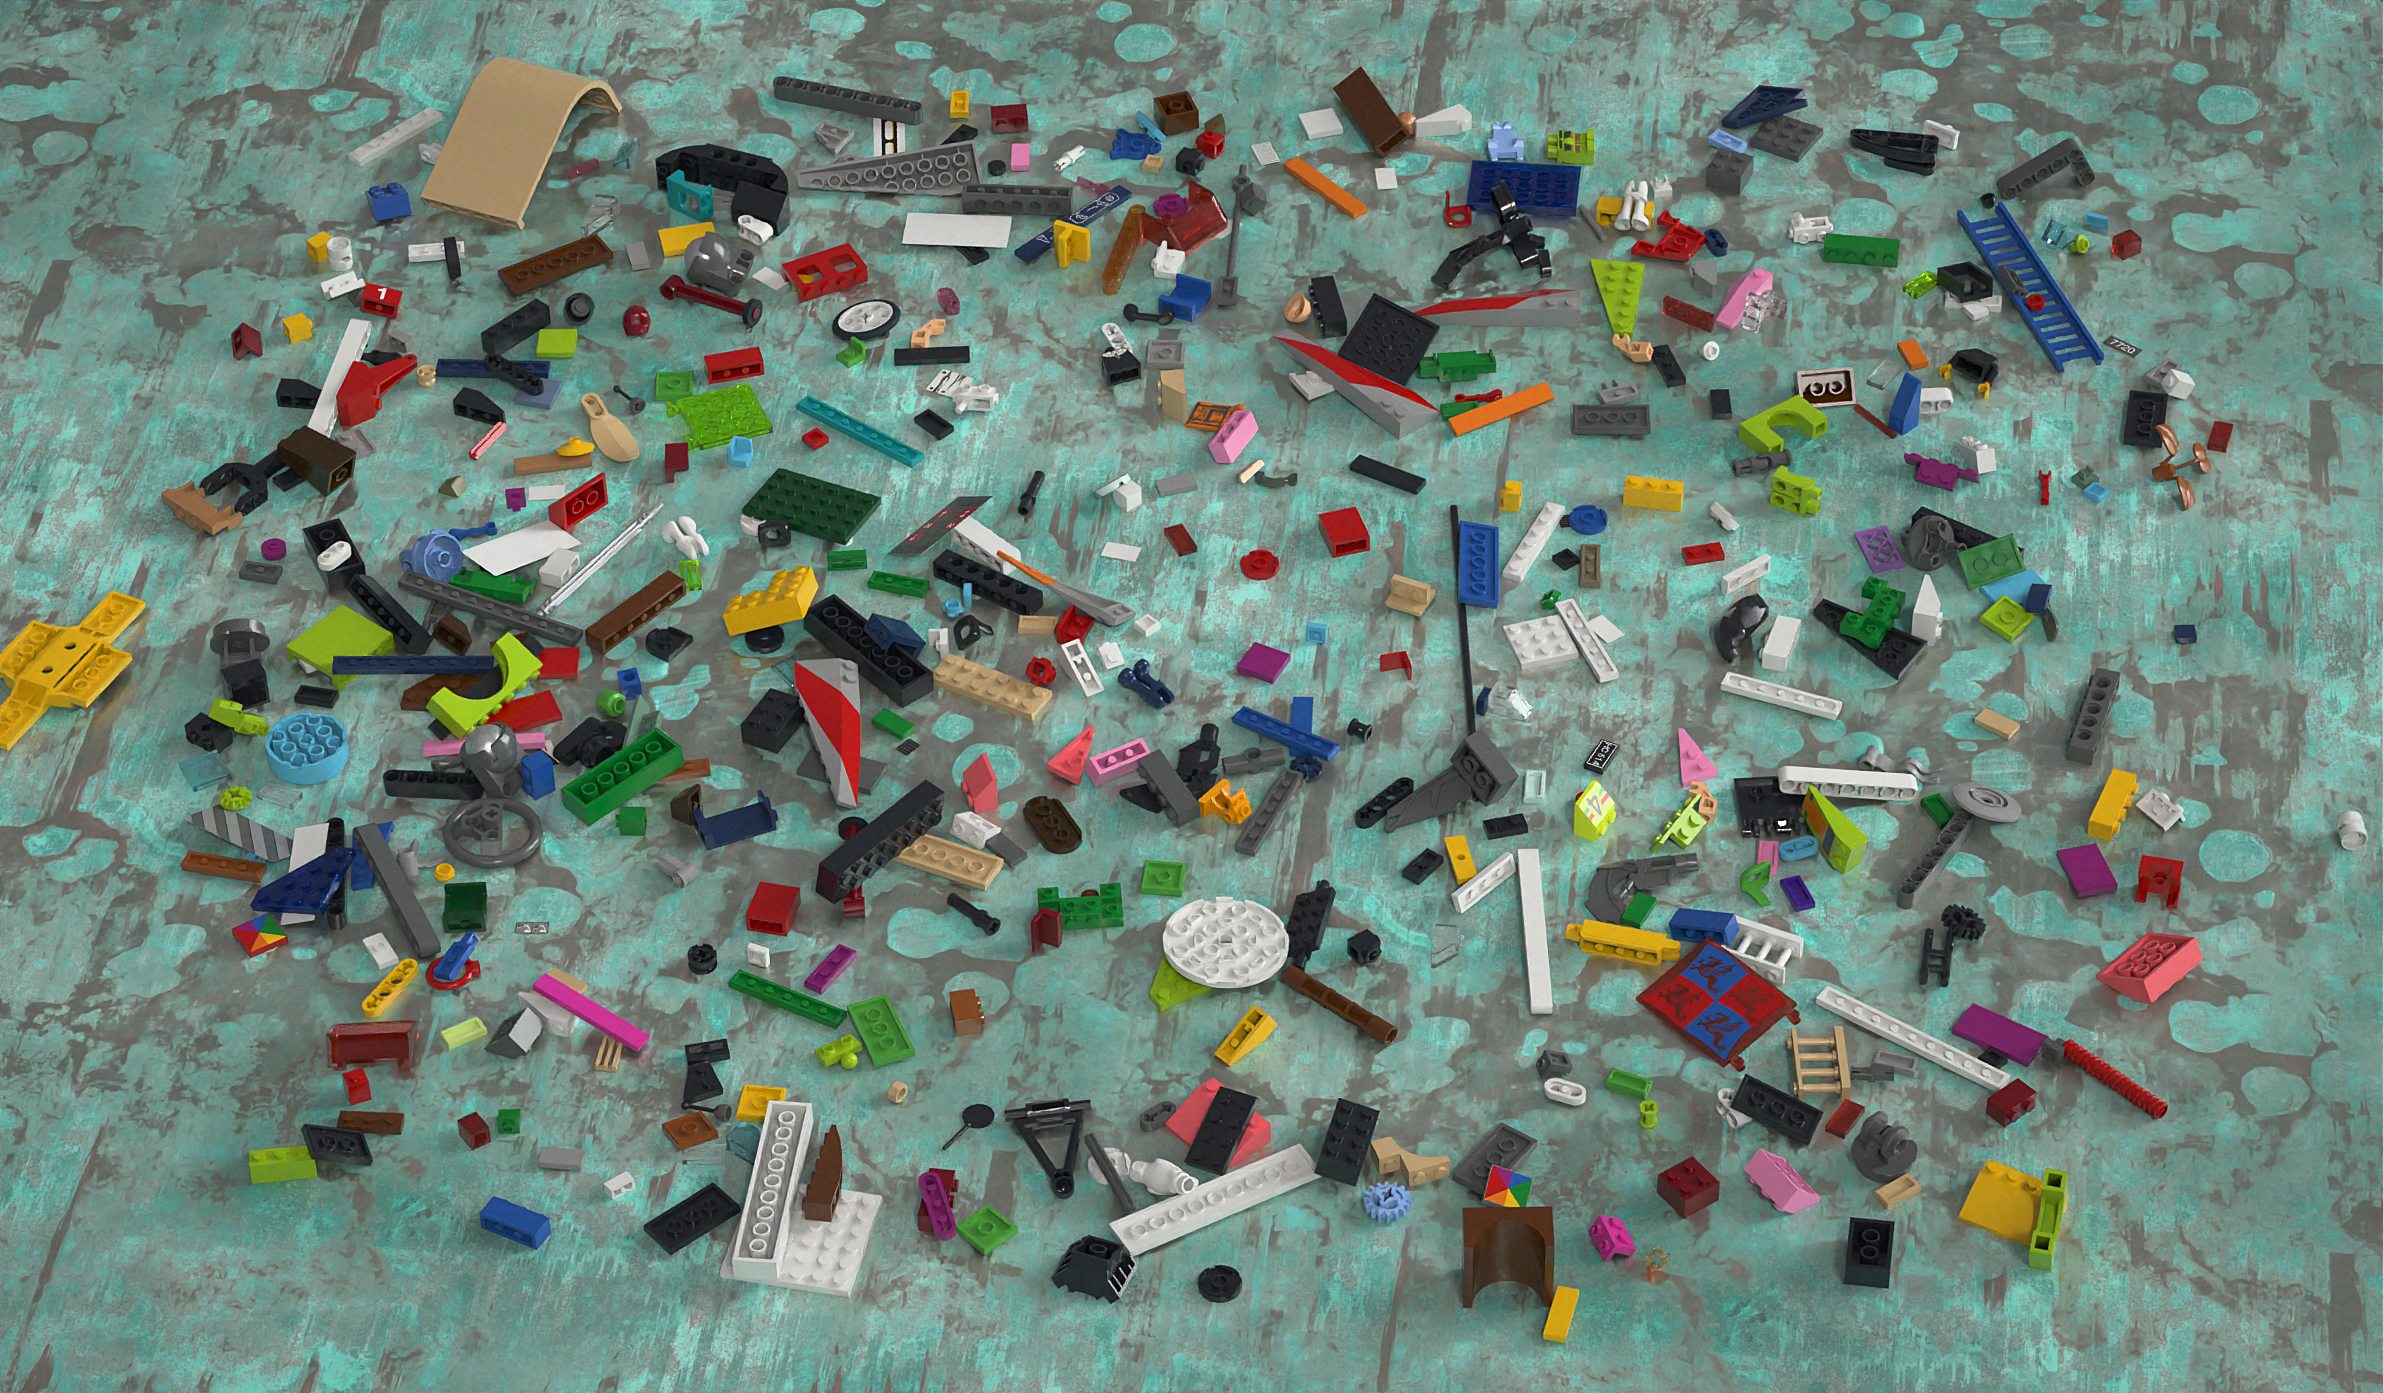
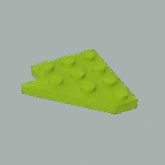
M1163 954L1150 991V1000L1160 1011H1164L1215 987L1195 983L1184 977L1171 966L1165 954Z

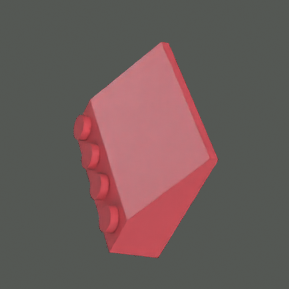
M2148 932L2098 973L2096 977L2098 980L2135 1001L2152 1003L2163 992L2168 991L2175 982L2181 980L2188 971L2194 969L2203 960L2196 937Z
M1214 1077L1197 1087L1165 1123V1127L1190 1148L1219 1087H1225ZM1254 1112L1228 1169L1271 1142V1124L1257 1112Z

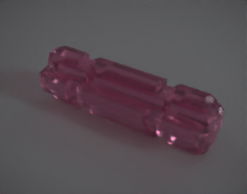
M593 158L589 162L586 161L574 166V169L566 170V176L572 180L577 175L581 176L592 171L591 169L595 170L600 166L599 161Z

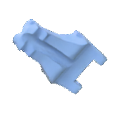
M1506 121L1503 124L1493 122V137L1488 139V153L1491 165L1497 164L1498 159L1516 158L1517 164L1523 163V138H1517L1513 134L1510 121Z

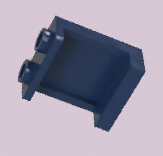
M872 613L863 628L883 650L887 651L891 643L896 642L916 659L926 644L905 621Z

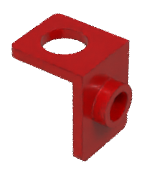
M1406 651L1380 655L1381 672L1404 668L1408 680H1412V666Z

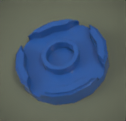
M1594 505L1578 506L1569 514L1570 527L1580 534H1598L1605 530L1607 526V514L1601 508L1600 510L1596 509Z

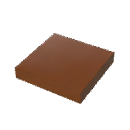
M702 1111L661 1124L662 1131L678 1151L719 1138L718 1131Z

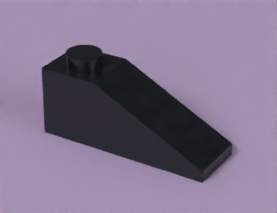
M281 378L276 390L278 407L314 410L322 390L299 379Z
M463 387L453 399L454 414L490 425H495L498 421L506 423L505 411L481 391Z

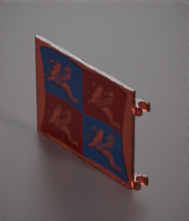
M1707 937L1636 997L1637 1002L1724 1068L1730 1063L1738 1072H1742L1746 1068L1743 1065L1744 1059L1738 1055L1779 1020L1786 1016L1793 1025H1797L1801 1021L1799 1012L1794 1009L1797 1006L1794 1000L1710 937Z

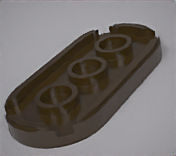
M1038 796L1026 803V807L1023 809V818L1047 851L1055 854H1067L1079 848L1082 843L1081 829L1058 799L1053 798L1052 800L1048 799V796Z

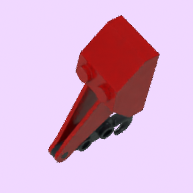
M373 350L370 353H363L360 360L368 361L376 367L369 368L364 362L353 361L336 395L340 426L353 427L375 418L378 410L382 408V399L380 397L418 366L416 355L408 354L402 357L397 352Z

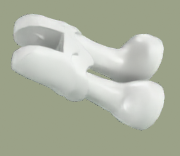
M1634 181L1627 182L1623 194L1624 204L1621 213L1615 218L1614 226L1617 229L1628 230L1631 223L1633 228L1638 231H1646L1648 229L1649 221L1644 216V206H1647L1648 186L1646 181H1640L1638 192H1634ZM1632 203H1634L1635 209L1631 220Z
M683 516L678 519L677 524L674 521H670L662 529V539L669 544L676 541V547L690 560H697V553H700L702 557L709 554L707 543L700 534L696 533V524L693 519Z

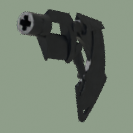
M1525 215L1507 224V227L1489 235L1482 234L1477 239L1450 251L1449 256L1440 265L1436 274L1431 277L1432 281L1440 288L1448 290L1464 271L1462 268L1475 257L1499 245L1502 246L1513 238L1532 231L1533 226L1529 217Z
M1206 723L1201 727L1199 740L1179 750L1178 767L1175 769L1182 781L1189 783L1186 786L1197 801L1214 787L1218 774H1211V771L1217 768L1221 748L1216 745L1219 728L1211 723ZM1210 751L1208 760L1200 762L1201 752ZM1147 783L1119 791V795L1124 799L1153 813L1159 814L1161 811L1167 810L1165 807L1160 806L1156 794L1150 792Z

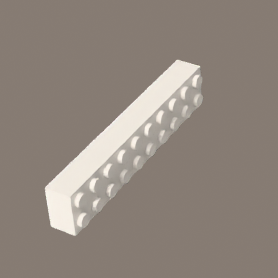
M773 1100L768 1102L732 1258L734 1278L778 1281L813 1126L812 1103Z

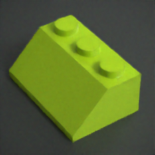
M306 1144L249 1151V1169L252 1184L318 1177L317 1159H311Z

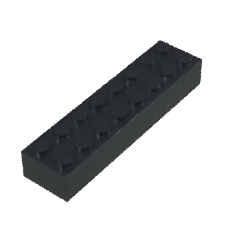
M835 594L808 608L803 618L804 629L841 659L850 660L858 664V672L902 708L934 691V679L931 670L896 642H892L887 651L883 650L863 630L868 620Z
M925 779L819 863L815 892L834 905L838 901L844 900L852 890L859 888L862 882L867 878H871L877 870L884 868L891 859L898 857L906 847H910L916 839L924 836L931 827L937 826L940 823L945 792Z

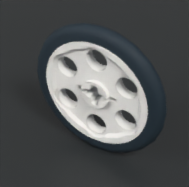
M888 300L863 301L841 311L833 320L832 330L837 337L843 340L850 341V338L853 336L860 341L868 340L891 330L900 320L901 311L895 303Z

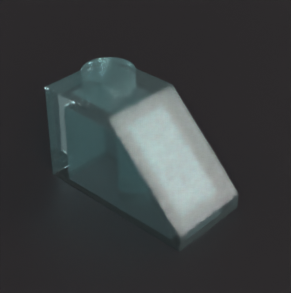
M2051 219L2041 239L2047 242L2045 246L2056 250V248L2064 250L2079 234Z
M742 1121L726 1135L727 1151L754 1166L760 1141V1132L754 1125Z

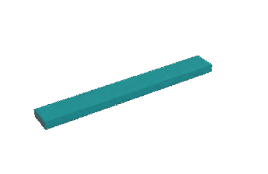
M810 395L796 404V410L910 468H913L924 459V453Z

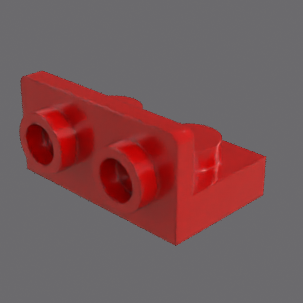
M1071 605L1064 612L1060 623H1057L1054 633L1057 637V643L1063 645L1079 639L1082 644L1094 625V618L1076 614L1075 605Z

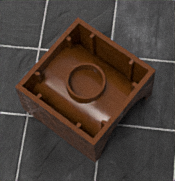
M1552 1206L1463 1208V1308H1472L1473 1300L1481 1289L1500 1281H1514L1525 1284L1539 1294L1544 1307L1552 1306L1555 1250Z

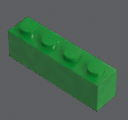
M1826 233L1823 261L1897 268L1900 240Z

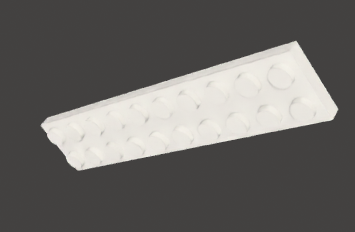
M1299 1143L1199 1185L1189 1194H1178L1109 1223V1230L1119 1244L1124 1245L1125 1252L1133 1257L1322 1176L1314 1173L1317 1164Z

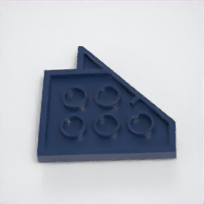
M1759 85L1721 120L1722 126L1736 129L1808 106L1807 99H1802L1805 96L1804 89Z

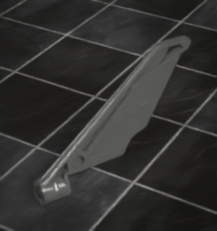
M1454 765L1450 766L1387 810L1385 832L1390 834L1396 828L1452 812L1457 803L1470 799L1472 788ZM1398 817L1393 826L1389 824V820Z

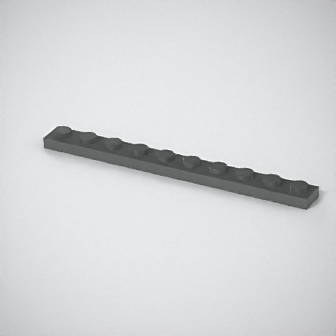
M407 570L398 581L399 588L571 647H575L583 637V630L410 570Z

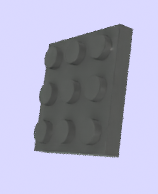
M1782 114L1770 118L1750 140V147L1799 163L1821 138L1823 128Z

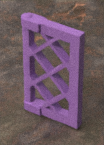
M1886 525L1854 532V536L1873 573L1900 569L1906 566ZM1883 534H1884L1886 538H1883V537H1880V536H1877V535H1883ZM1868 537L1870 540L1865 542L1863 538ZM1874 540L1883 542L1880 547L1871 544ZM1889 544L1892 551L1885 549V545ZM1868 548L1876 550L1874 555L1870 553ZM1880 552L1888 554L1889 556L1886 559H1884L1882 557H1879L1878 555ZM1893 556L1897 559L1895 561H1890V559ZM1875 561L1881 562L1883 564L1876 565Z

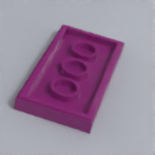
M1974 1003L1952 1029V1034L1985 1049L1993 1047L2008 1057V1059L2026 1067L2040 1053L2042 1041L2049 1037Z

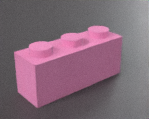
M1235 410L1208 446L1216 463L1232 464L1259 428L1251 411Z
M1139 738L1090 758L1085 771L1096 787L1139 768L1138 759L1151 753L1143 738Z

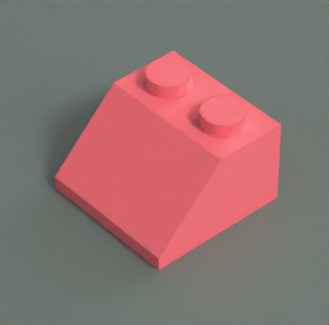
M982 753L963 772V782H961L962 792L967 794L968 807H972L974 814L998 809L997 778L986 753Z

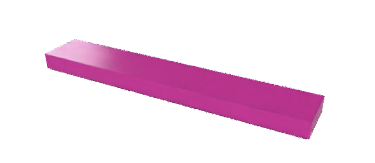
M546 973L533 984L532 990L637 1053L650 1039V1035Z

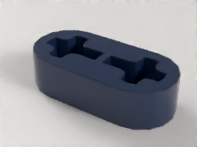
M1716 229L1706 230L1704 232L1706 236L1704 244L1709 251L1716 257L1725 256L1728 252V243L1722 234Z

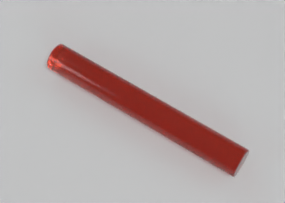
M1856 404L1853 407V410L1890 438L1894 439L1897 436L1894 430L1861 405Z

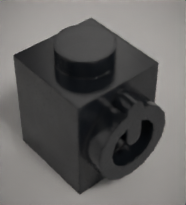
M1183 147L1176 156L1177 172L1196 177L1205 167L1203 152L1196 148Z
M1366 929L1347 939V954L1360 966L1365 963H1373L1382 952L1380 949L1381 941L1377 935Z

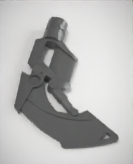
M1695 852L1684 855L1644 858L1643 860L1638 859L1635 862L1634 859L1601 865L1596 868L1597 874L1591 884L1589 898L1584 904L1599 922L1619 925L1626 908V904L1622 903L1621 900L1633 887L1640 890L1644 887L1668 884L1669 886L1678 874L1699 871L1697 854ZM1671 865L1670 869L1650 871L1652 867ZM1629 878L1621 887L1619 893L1614 894L1613 889L1616 885Z

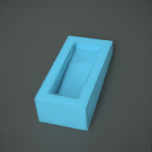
M2088 211L2085 224L2107 229L2109 218Z

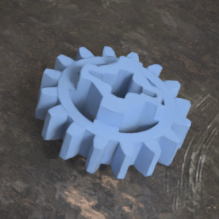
M1388 1181L1385 1182V1185H1381L1378 1182L1376 1188L1370 1186V1192H1365V1212L1371 1213L1372 1219L1378 1217V1222H1381L1383 1219H1386L1387 1223H1390V1219H1394L1397 1222L1399 1216L1405 1218L1406 1212H1410V1192L1405 1191L1404 1185L1397 1187V1182H1394L1392 1185H1389Z

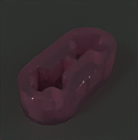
M940 288L937 291V300L942 310L947 315H957L960 312V301L951 288Z

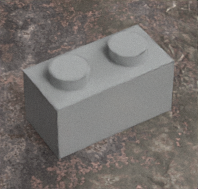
M396 329L389 334L390 344L408 352L415 347L414 337Z

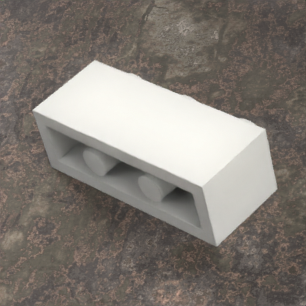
M1778 615L1776 621L1771 623L1770 635H1766L1764 642L1765 648L1762 647L1759 654V659H1762V668L1780 672L1786 671L1800 636V619Z

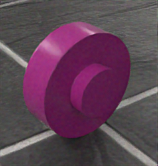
M278 538L268 539L261 545V554L266 560H279L287 553L286 543Z

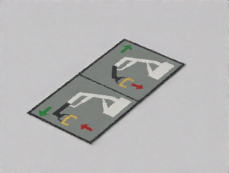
M517 922L515 933L548 934L549 922Z

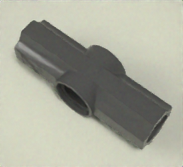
M1251 747L1245 750L1244 754L1222 758L1225 775L1244 771L1254 775L1259 774L1263 768L1285 764L1282 747L1262 751L1259 748Z

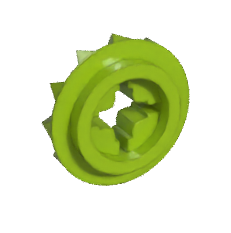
M236 785L233 788L229 786L228 790H222V794L219 795L220 805L227 810L243 809L252 801L251 791L247 790L245 786L239 787Z

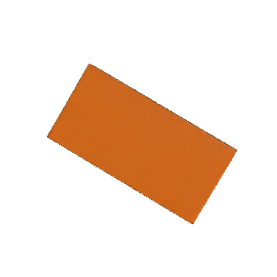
M1915 339L1897 343L1898 351L1911 370L1929 367V360Z

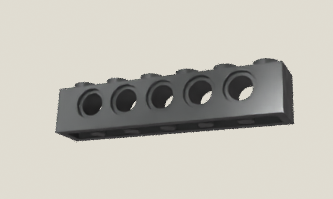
M964 183L962 190L963 212L1070 216L1074 205L1073 187Z
M2097 668L2095 674L2090 676L2088 684L2090 688L2086 687L2085 701L2082 700L2079 712L2081 714L2077 713L2075 719L2076 727L2072 726L2070 738L2072 739H2068L2065 751L2069 752V761L2092 765L2119 689L2120 672Z

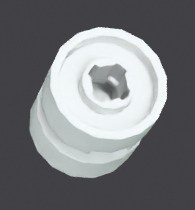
M342 236L331 238L326 244L330 268L335 271L350 269L353 266L350 240Z
M2355 811L2340 814L2336 819V827L2342 846L2347 850H2358L2364 847L2368 842V835L2362 816Z

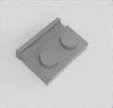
M360 426L355 431L351 429L334 436L336 442L357 453L356 460L369 456L368 454L371 452L376 453V447Z

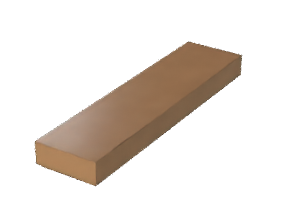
M590 452L578 456H562L555 453L515 458L514 466L516 476L591 467L592 460Z

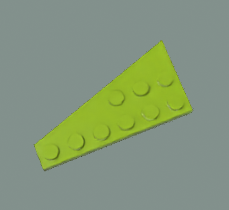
M1590 259L1589 265L1593 271V277L1596 280L1597 289L1602 304H1604L1613 336L1616 333L1619 334V337L1623 338L1624 334H1628L1629 338H1632L1645 264Z

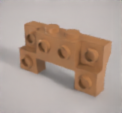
M192 480L179 488L167 489L161 493L162 502L175 510L176 517L201 533L206 530L214 535L222 529L231 531L243 523L242 513L239 511L233 514L230 505L217 512V507L204 499L206 498L204 488L201 487L196 490Z

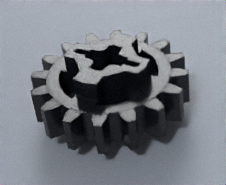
M1956 904L1953 906L1948 905L1941 915V921L1944 922L1943 926L1949 927V932H1955V936H1962L1964 940L1966 937L1971 941L1974 939L1979 940L1986 930V924L1983 923L1984 919L1978 918V913H1973L1974 911L1970 908L1965 909L1963 905L1961 908Z

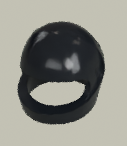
M580 292L574 293L566 299L563 310L564 317L567 322L574 326L584 325L591 319L595 304L589 295Z

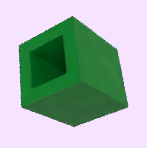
M621 806L620 815H616V827H620V835L645 836L647 826L646 807Z

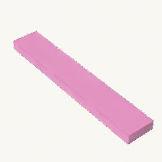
M545 732L515 734L517 742L523 750L545 748ZM458 738L444 739L443 741L426 740L423 742V756L460 754V749L467 738L461 740Z

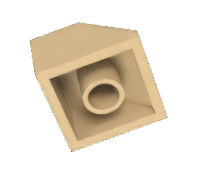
M1183 369L1160 371V379H1157V390H1161V393L1157 394L1158 405H1162L1163 413L1182 423H1186L1187 400Z

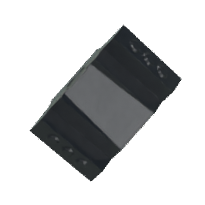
M1088 1235L1069 1246L1051 1279L1058 1289L1067 1285L1072 1293L1075 1291L1094 1296L1096 1300L1105 1296L1110 1304L1121 1298L1138 1264L1132 1255L1123 1253L1124 1245Z

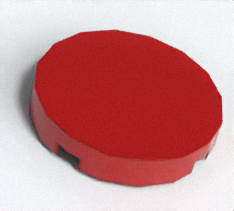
M1253 550L1249 552V555L1242 557L1240 561L1241 572L1245 577L1252 580L1270 579L1279 571V559L1269 551Z

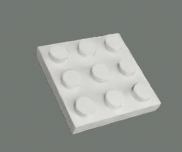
M1559 614L1502 626V632L1521 670L1578 658V650Z

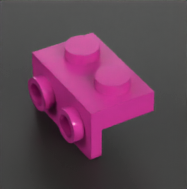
M1599 1215L1589 1229V1233L1604 1261H1609L1614 1253L1632 1256L1636 1251L1632 1239L1624 1227V1223L1617 1217Z

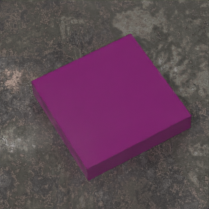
M1255 642L1237 665V672L1273 684L1290 662L1291 654Z

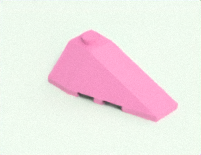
M1757 267L1740 275L1730 285L1716 318V323L1729 329L1735 327L1772 292L1773 274Z

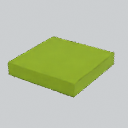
M540 329L536 351L537 358H574L578 336L577 329Z
M2003 595L1980 616L1979 621L2011 643L2035 620L2036 616L2032 613H2025V608L2006 595Z

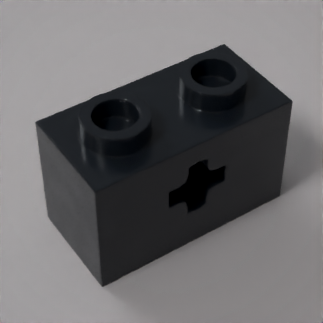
M202 712L184 725L186 738L191 744H195L216 756L233 743L231 727L208 717V715Z

